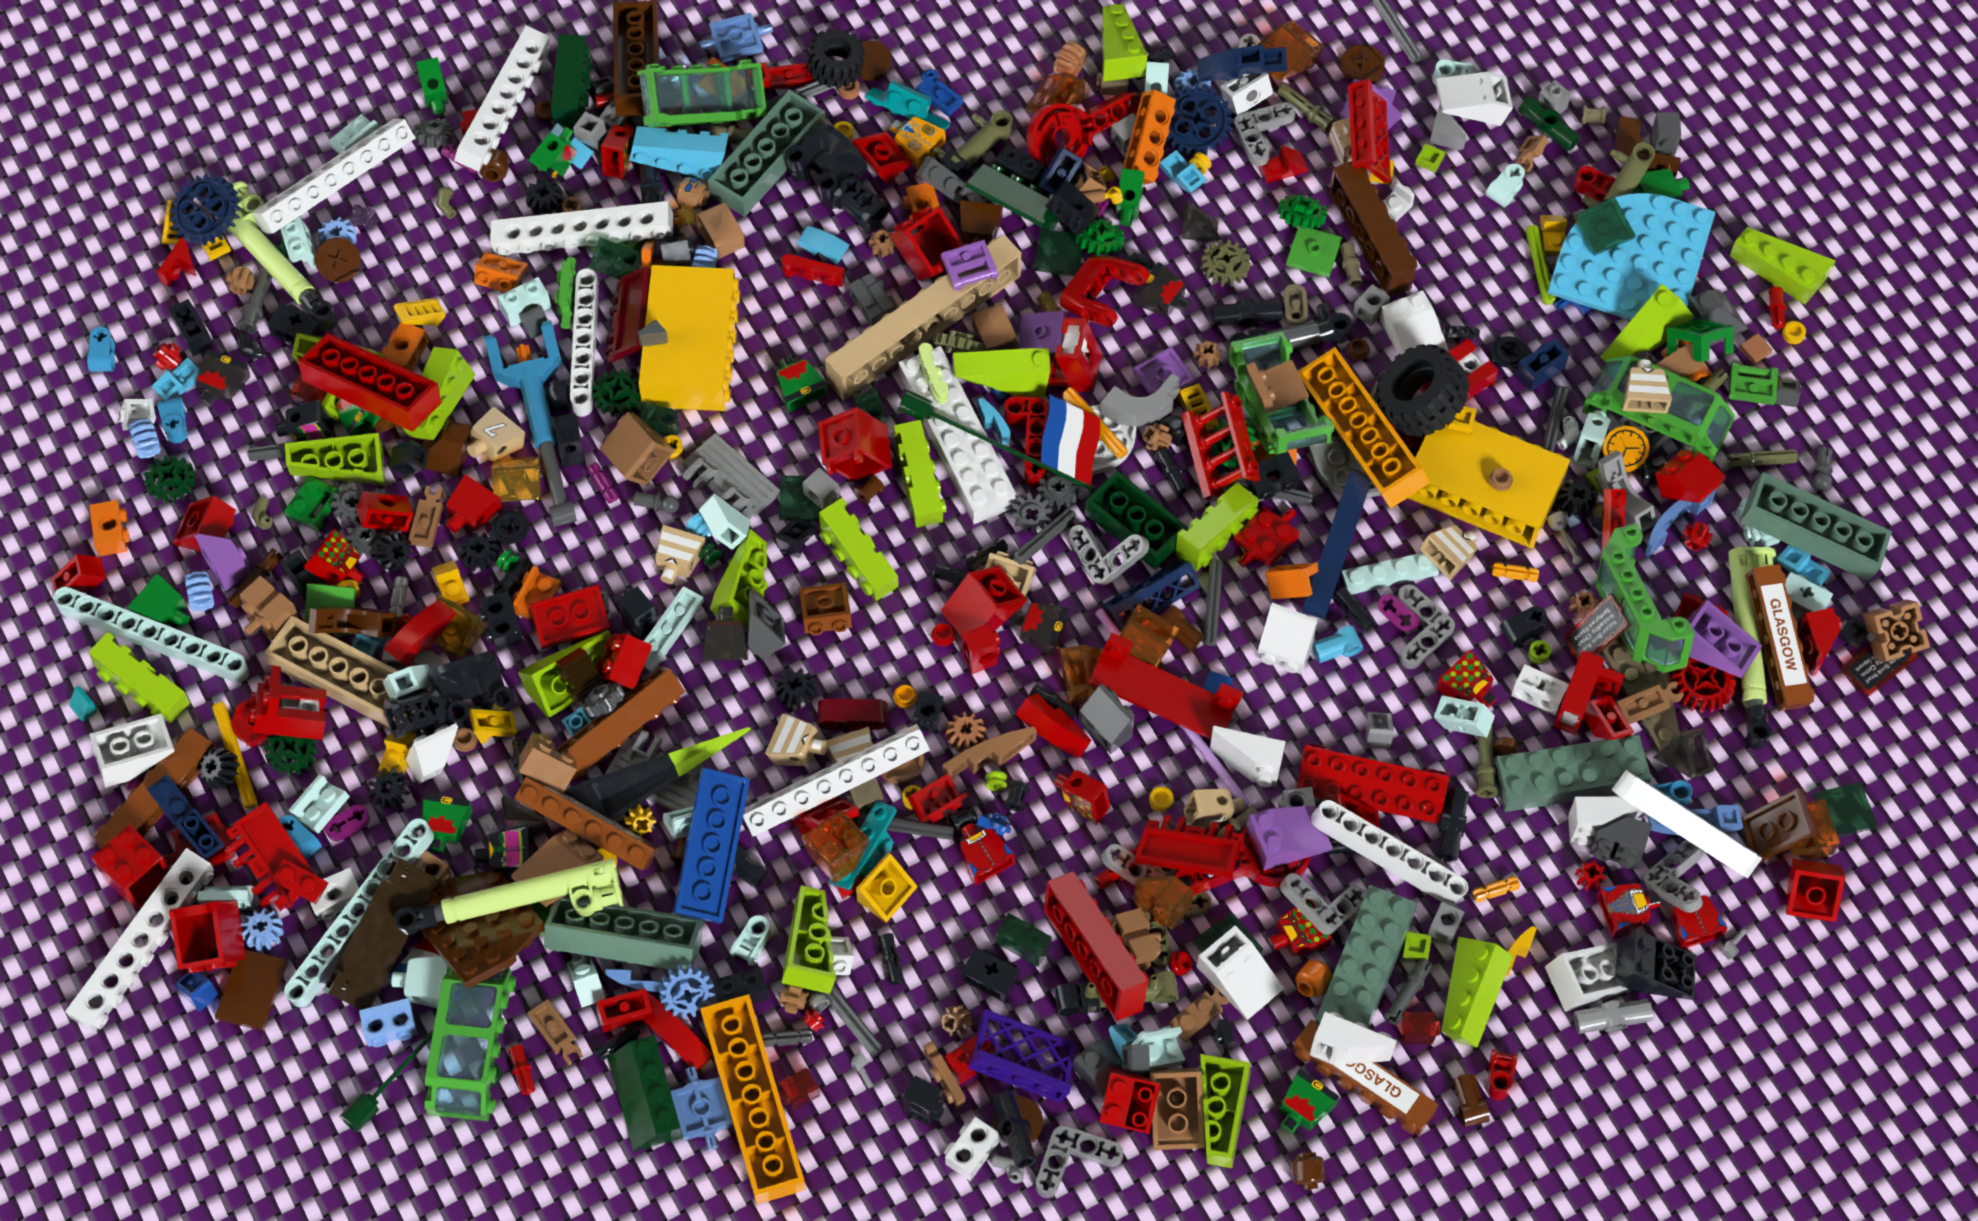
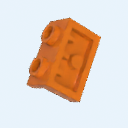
M485 252L475 264L474 283L506 293L519 286V281L528 271V263Z
M533 565L530 572H526L523 577L522 588L513 596L512 604L515 614L534 621L529 604L553 597L561 588V581L539 573L538 567Z

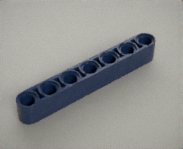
M1353 468L1350 470L1318 563L1319 572L1315 573L1311 584L1313 594L1306 598L1302 613L1325 620L1371 485V480L1365 472Z

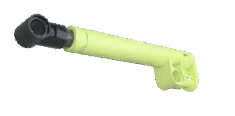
M239 181L234 183L233 188L238 191L236 196L241 199L237 203L241 210L235 212L240 218L233 219L232 222L236 227L229 226V231L298 304L302 305L315 319L320 329L325 331L333 329L337 325L338 319L331 303L325 301L315 292V288L257 228L259 225L252 212L264 205L261 197L250 193L245 182Z
M1771 547L1733 548L1728 552L1735 623L1761 644L1745 574L1756 567L1773 565L1776 551ZM1762 648L1741 677L1743 704L1748 706L1745 709L1747 726L1745 741L1750 748L1755 750L1765 747L1772 732L1771 726L1768 724L1767 708L1763 706L1767 703ZM1754 733H1760L1763 737H1757Z
M611 858L456 896L453 899L441 900V905L437 906L432 903L412 909L403 907L395 913L394 922L401 932L406 935H413L421 929L439 925L440 921L445 920L447 924L455 923L457 920L463 921L569 894L574 909L579 915L584 917L603 910V907L614 904H619L620 907L624 906L615 861ZM589 898L590 903L588 906L583 908L578 906L581 899ZM408 916H412V923L408 926H403V920Z

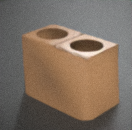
M726 202L696 214L698 230L707 246L717 249V260L745 247L744 233Z
M1002 304L972 313V327L979 343L985 345L983 351L1018 349V339L1013 340L1017 336Z

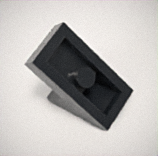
M796 517L776 534L775 538L779 549L796 558H800L805 542L815 534L817 527Z
M298 549L279 562L287 581L292 582L306 602L307 583H323L318 576L304 568L307 560Z

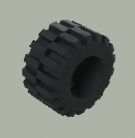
M829 28L826 29V32L820 31L818 36H814L810 44L807 61L808 71L812 73L814 80L818 79L819 84H826L828 88L836 86V89H841L843 85L846 88L850 86V82L854 84L861 75L865 49L862 47V41L857 40V36L849 34L850 31L846 29L845 31H840L841 28H836V30ZM828 56H838L844 60L835 61L828 58Z

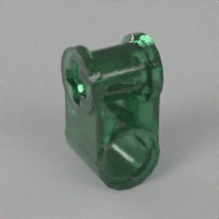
M874 386L869 387V390L862 393L851 394L854 407L861 409L872 417L877 416V420L886 424L885 408Z
M648 401L641 404L642 410L639 417L657 434L665 437L679 434L681 426L678 414L674 409L659 406Z

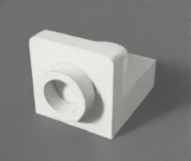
M1399 182L1394 185L1393 192L1384 200L1388 209V215L1395 222L1413 206L1415 196L1409 187L1403 186Z
M152 399L124 400L117 412V418L122 423L123 430H128L131 423L140 419H150L154 424L156 415Z
M831 937V951H833L834 956L833 967L836 975H850L854 958L849 937Z

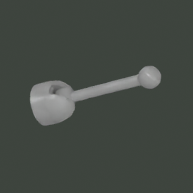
M1559 511L1547 517L1546 521L1550 528L1560 531L1573 556V563L1575 565L1581 564L1582 558L1577 556L1564 530L1567 525L1564 512Z
M806 989L810 994L808 1005L812 1011L817 1009L821 1012L827 1008L830 1000L823 992Z

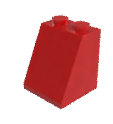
M1000 565L969 572L943 606L941 612L962 638L963 633L985 624H989L992 631L997 630L1026 603L1027 599Z

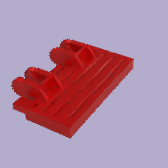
M264 802L225 831L231 840L239 835L242 836L225 848L224 851L228 856L234 854L247 844L250 847L248 851L233 861L235 868L247 863L258 880L267 874L269 875L251 889L254 895L262 893L275 884L271 880L283 859L316 875L267 802ZM275 884L277 889L265 896L259 903L264 908L274 902L278 910L282 911L284 907L278 903L277 898L280 895L287 896L289 890Z
M1165 814L1160 828H1158L1159 821H1148L1134 857L1136 863L1231 878L1244 838L1243 834L1234 833V826L1232 824L1226 825L1223 836L1220 838L1217 837L1219 822H1212L1208 834L1205 835L1206 828L1188 826L1186 817L1179 818L1175 830H1170L1172 815Z

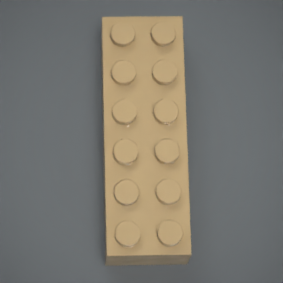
M291 615L264 653L269 666H281V672L313 689L327 690V696L389 728L384 713V701L389 696L383 681L387 675L398 670L327 633L315 634L308 632L309 624Z

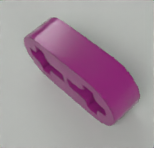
M1387 594L1383 595L1378 601L1379 611L1400 630L1412 631L1417 628L1419 624L1417 613L1399 597ZM1393 600L1392 605L1397 611L1395 612L1392 609L1386 610L1388 605L1385 602ZM1400 614L1404 616H1411L1410 622L1412 624L1403 625L1405 620L1400 616Z
M354 805L333 816L325 825L328 838L339 842L364 829L370 822L368 810L365 806ZM359 813V815H362V820L358 821L354 815ZM337 825L341 831L336 833L333 831V826Z

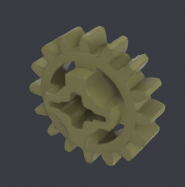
M1219 240L1217 246L1211 243L1210 250H1204V256H1202L1201 260L1202 272H1206V279L1213 278V284L1220 281L1221 287H1224L1225 282H1228L1230 286H1233L1234 281L1240 284L1242 277L1246 278L1250 270V255L1246 254L1245 247L1239 249L1238 242L1231 245V240H1228L1226 244Z
M950 330L949 335L936 333L934 340L936 346L946 348L945 354L948 355L960 352L983 351L985 346L973 341V335Z

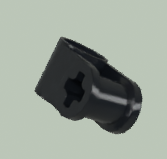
M1533 606L1507 618L1500 624L1499 628L1511 646L1517 647L1543 632L1547 613L1543 608Z

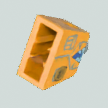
M913 117L906 125L899 120H895L890 127V131L896 134L895 142L910 158L911 164L917 170H919L927 156L933 157L935 155L933 153L934 147L941 149L946 143L944 129L918 117Z

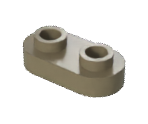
M1291 284L1285 288L1283 295L1285 322L1289 326L1305 324L1308 318L1306 290L1299 284Z

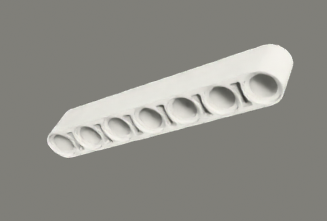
M582 269L577 273L575 286L570 400L573 412L581 417L589 415L593 409L592 386L594 385L599 288L596 273L591 269Z
M1627 769L1612 788V791L1746 878H1749L1762 860V857Z
M1323 801L1311 815V822L1318 830L1440 902L1456 904L1468 892V883L1464 878L1334 801Z

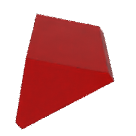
M887 131L853 139L852 144L886 185L912 163L910 158Z

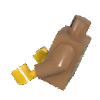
M1083 161L1078 174L1073 175L1070 183L1094 204L1104 202L1108 198L1111 199L1113 204H1119L1123 201V195L1118 187H1112L1106 192L1107 186L1105 182L1115 178L1113 171L1108 166H1103L1098 171Z

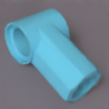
M1346 626L1330 637L1313 642L1312 649L1316 660L1322 663L1342 655L1344 657L1354 656L1363 650V645L1354 626Z

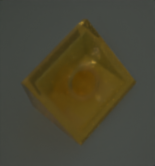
M540 456L504 458L493 461L491 466L493 493L500 497L501 502L541 499Z
M438 595L436 601L440 600L457 614L435 641V644L461 658H465L484 632L481 618L479 615L453 601Z

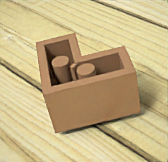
M533 732L519 755V773L562 794L577 770L575 758L566 752L559 753L555 751V742L544 733L537 734Z

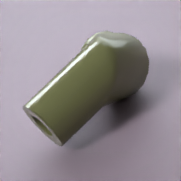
M442 187L437 192L436 206L448 219H452L457 213L449 204V199L453 197L454 192L450 187Z
M259 497L252 513V519L260 529L265 530L272 526L273 519L266 513L269 500Z

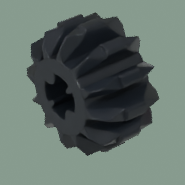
M547 177L544 182H540L537 179L536 184L529 183V190L525 192L526 205L528 208H531L533 214L539 212L540 215H544V213L552 214V210L559 211L560 205L564 201L562 188L557 185L555 180L549 183Z
M1577 478L1573 480V483L1567 481L1564 487H1561L1558 491L1557 504L1561 505V511H1568V518L1572 514L1576 515L1577 519L1581 518V515L1587 517L1590 515L1592 507L1596 504L1597 493H1593L1594 486H1586V480L1582 483H1579Z
M396 531L380 534L381 540L374 541L377 548L371 550L377 554L373 560L380 563V568L388 569L389 571L405 568V562L411 561L408 554L414 552L412 549H408L412 542L406 539L405 534L397 533Z
M474 532L473 538L466 536V543H460L459 546L461 550L459 551V558L463 560V566L465 568L470 567L473 573L477 568L484 572V567L486 566L492 569V562H497L499 558V547L493 537L488 538L485 532L481 536Z
M790 668L789 674L782 672L780 674L781 679H776L775 681L777 687L775 695L779 696L781 704L787 702L789 709L793 704H796V707L800 709L802 702L808 705L810 703L809 698H814L815 691L813 690L815 682L811 680L810 673L803 675L801 668L797 672Z
M211 748L209 753L204 754V761L199 762L202 765V769L198 772L202 775L201 781L210 786V788H228L229 784L235 783L234 777L239 775L237 768L241 764L237 762L238 756L226 748Z
M382 768V776L374 773L373 776L377 779L376 782H368V785L374 787L368 794L375 796L373 803L376 805L381 803V808L386 809L390 805L391 808L395 809L397 808V801L401 804L405 803L402 795L408 796L410 794L409 791L404 789L410 785V782L404 780L406 775L403 772L398 773L396 768H392L390 772L386 768ZM387 784L391 785L392 792L390 793L387 792Z

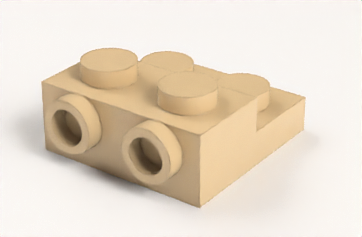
M997 551L996 554L990 553L985 568L1000 565L1026 598L1037 570L1032 566L1033 562L1026 561L1023 565H1019L1018 562L1011 560V555L1001 551ZM1023 606L1017 612L1021 613Z

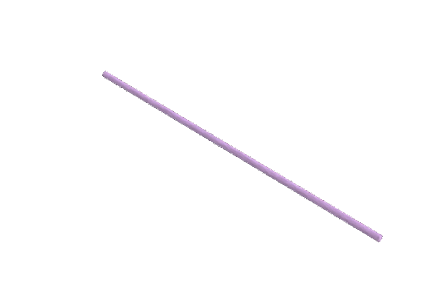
M1099 609L1095 613L1110 635L1113 632L1124 637L1103 609ZM1131 648L1129 655L1141 660L1135 650ZM1181 726L1235 799H1243L1244 810L1248 809L1249 806L1255 809L1200 735ZM1304 873L1302 875V878L1326 902V900L1323 898L1320 892L1316 889V887ZM1331 916L1328 918L1330 923L1334 920ZM1342 924L1336 931L1346 943L1350 932ZM1387 983L1384 994L1393 1003L1397 993Z

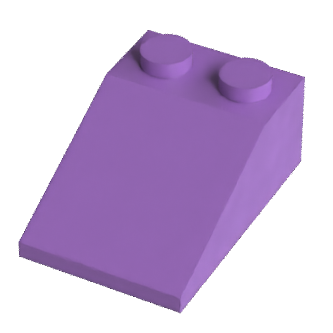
M1708 600L1692 612L1687 620L1695 632L1689 657L1741 678L1762 648L1758 641ZM1683 639L1675 640L1673 643L1681 649Z
M1315 805L1272 808L1249 815L1246 830L1263 871L1333 849L1327 834L1318 830L1311 822V815L1316 810Z

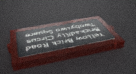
M1610 593L1564 635L1571 649L1570 653L1574 654L1577 661L1582 650L1599 655L1631 626L1623 612L1624 607L1619 605L1614 594Z
M1869 645L1842 666L1840 671L1851 681L1852 686H1856L1868 698L1917 660L1919 656L1915 652L1903 651L1904 656L1885 662L1874 659L1872 647Z

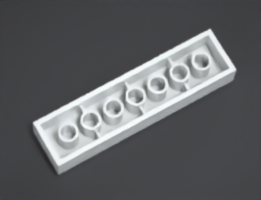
M941 346L933 349L932 356L935 366L939 365L941 369V381H945L948 384V401L945 404L936 403L919 363V354L899 362V377L906 390L909 389L932 400V406L935 407L934 412L986 436L957 377H954L953 369ZM933 416L930 420L925 419L922 422L973 525L1014 509L1012 503L1016 502L1017 494L990 443Z

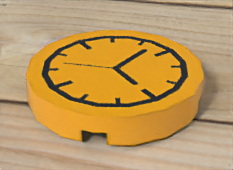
M1632 426L1615 428L1608 433L1603 443L1604 457L1615 450L1622 453L1627 473L1640 468L1642 464H1645L1649 456L1650 446L1648 438L1641 430Z

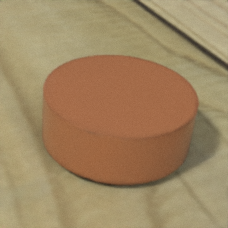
M858 80L854 84L850 82V86L846 88L844 85L841 86V89H838L839 95L846 100L856 98L860 93Z

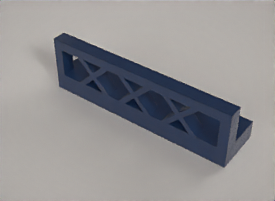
M1180 558L1102 605L1106 613L1113 615L1120 632L1124 633L1201 587V584L1191 562ZM1189 574L1193 584L1186 588L1179 587L1181 578ZM1164 587H1173L1169 598L1166 600L1160 598ZM1144 599H1153L1149 610H1140ZM1127 609L1133 610L1131 620L1124 624L1120 614Z

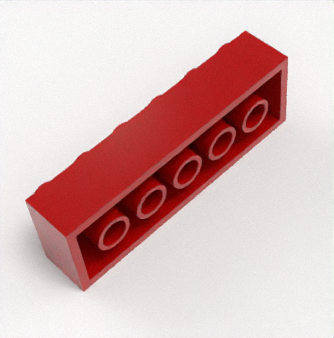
M329 333L298 360L304 382L411 432L442 403L438 383Z
M1074 871L1047 881L1043 912L1089 981L1095 984L1097 993L1115 1020L1119 1021L1143 1011L1147 984L1149 983L1145 971L1140 970L1132 952L1127 951L1121 936L1114 932L1109 918L1102 914L1096 899L1087 892L1083 880L1078 879Z

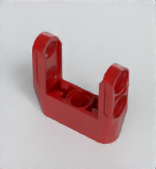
M1090 256L1061 293L1060 306L1079 318H1086L1087 321L1112 327L1118 320L1117 314L1107 304L1094 301L1111 278L1140 286L1146 283L1150 273L1140 264L1113 256Z

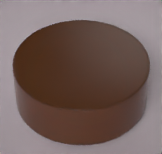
M542 100L535 105L534 112L537 120L544 123L553 121L552 101Z
M1500 737L1495 740L1493 751L1499 756L1516 754L1519 745L1512 738Z

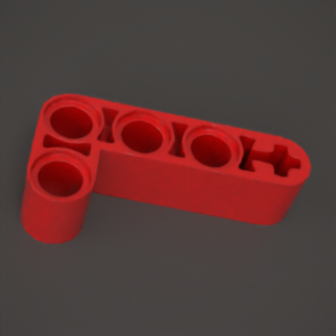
M1010 397L1004 404V420L1012 426H1026L1025 455L1041 462L1042 438L1048 419V403L1039 397ZM1011 410H1017L1019 412L1013 413L1011 412ZM1034 411H1041L1042 413L1037 414ZM1034 431H1040L1041 433L1035 434V433H1033V432H1034ZM1033 451H1038V452H1040V453H1039V454H1033V453H1031V452H1033ZM1025 460V483L1032 488L1040 487L1039 479H1045L1046 469ZM1033 467H1037L1036 474L1033 473Z

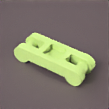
M922 343L919 346V363L936 403L945 404L948 401V384L945 381H941L942 372L939 365L935 366L933 362V348L931 344Z

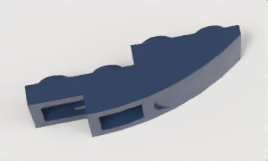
M1263 45L1241 47L1218 52L1197 60L1199 82L1241 79L1243 74L1287 71L1286 47L1265 49Z
M167 774L147 788V792L162 809L164 815L201 858L206 860L225 846Z

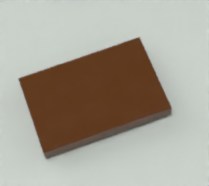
M1799 788L1741 817L1742 829L1748 848L1762 857L1759 863L1817 835L1803 789Z
M245 950L246 960L237 961V966L232 967L215 1014V1019L264 1031L288 961L287 959Z

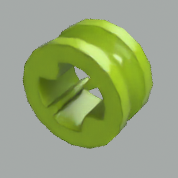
M1542 640L1533 642L1528 652L1529 659L1535 664L1546 663L1551 654V647ZM1542 649L1544 650L1543 654L1540 656L1536 655V651Z
M992 771L985 775L987 780L985 783L986 789L1002 791L1007 788V783L1005 782L1007 780L1006 773Z

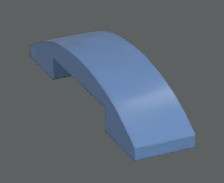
M1714 490L1701 503L1679 500L1665 511L1652 530L1645 550V556H1651L1665 543L1668 532L1665 530L1690 510L1697 516L1710 505L1716 491Z
M1716 805L1713 809H1689L1725 833L1743 828L1739 805ZM1647 814L1648 823L1652 824V831L1679 835Z
M606 969V975L611 979L635 989L641 990L646 988V991L660 992L659 986L664 985L662 981L632 980V969Z

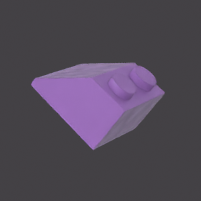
M204 534L195 535L205 561L226 593L239 586L249 575L248 570L251 567L240 545L236 547L231 539Z

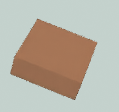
M1759 334L1742 343L1739 348L1753 364L1758 363L1773 351Z

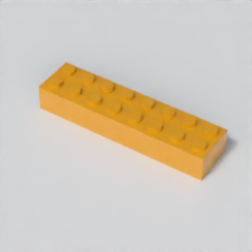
M1336 347L1298 371L1305 388L1323 414L1333 421L1335 431L1390 509L1430 483L1420 464Z
M749 994L700 1008L756 1205L805 1191L804 1177Z

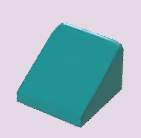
M76 686L69 706L81 721H86L97 712V709L80 686Z

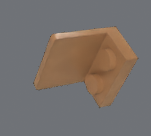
M1292 360L1265 371L1263 369L1258 370L1255 362L1246 365L1251 384L1267 415L1309 398V394Z

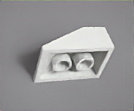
M1424 291L1382 306L1379 321L1398 354H1403L1406 349L1410 347L1416 348V345L1421 344L1426 346L1427 344L1437 345L1449 352L1435 311Z
M1272 603L1259 644L1257 658L1265 664H1274L1282 667L1289 673L1302 675L1312 650L1318 619Z
M162 714L89 734L105 788L132 780L175 752Z
M1213 726L1210 750L1250 781L1262 787H1276L1286 741Z
M1575 797L1568 815L1570 843H1577L1581 846L1590 845L1593 843L1598 830L1626 817L1642 820L1645 812L1622 797Z
M1616 942L1561 954L1545 966L1565 1012L1584 1008L1630 991L1615 984Z

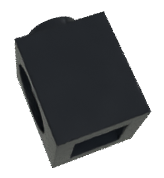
M413 440L392 447L389 468L406 477L426 470L429 449Z
M920 691L913 716V724H917L923 732H937L944 707V697ZM926 711L934 713L931 716L923 715V713Z

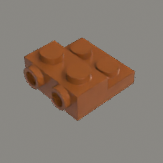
M846 582L799 588L805 634L811 633L817 636L822 634L823 631L834 630L836 632H844L847 628H852Z

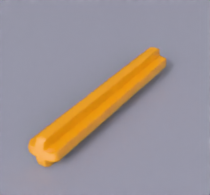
M1070 387L1064 391L1063 398L1069 404L1099 417L1074 388ZM1100 418L1099 438L1117 458H1123L1128 453V448Z

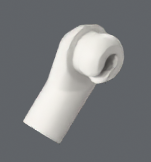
M1567 416L1563 419L1564 436L1557 441V445L1561 450L1568 448L1579 437L1578 423L1573 416Z

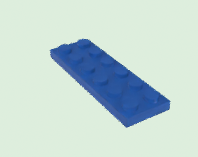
M708 768L701 769L673 913L700 918L718 924L723 922L750 779Z

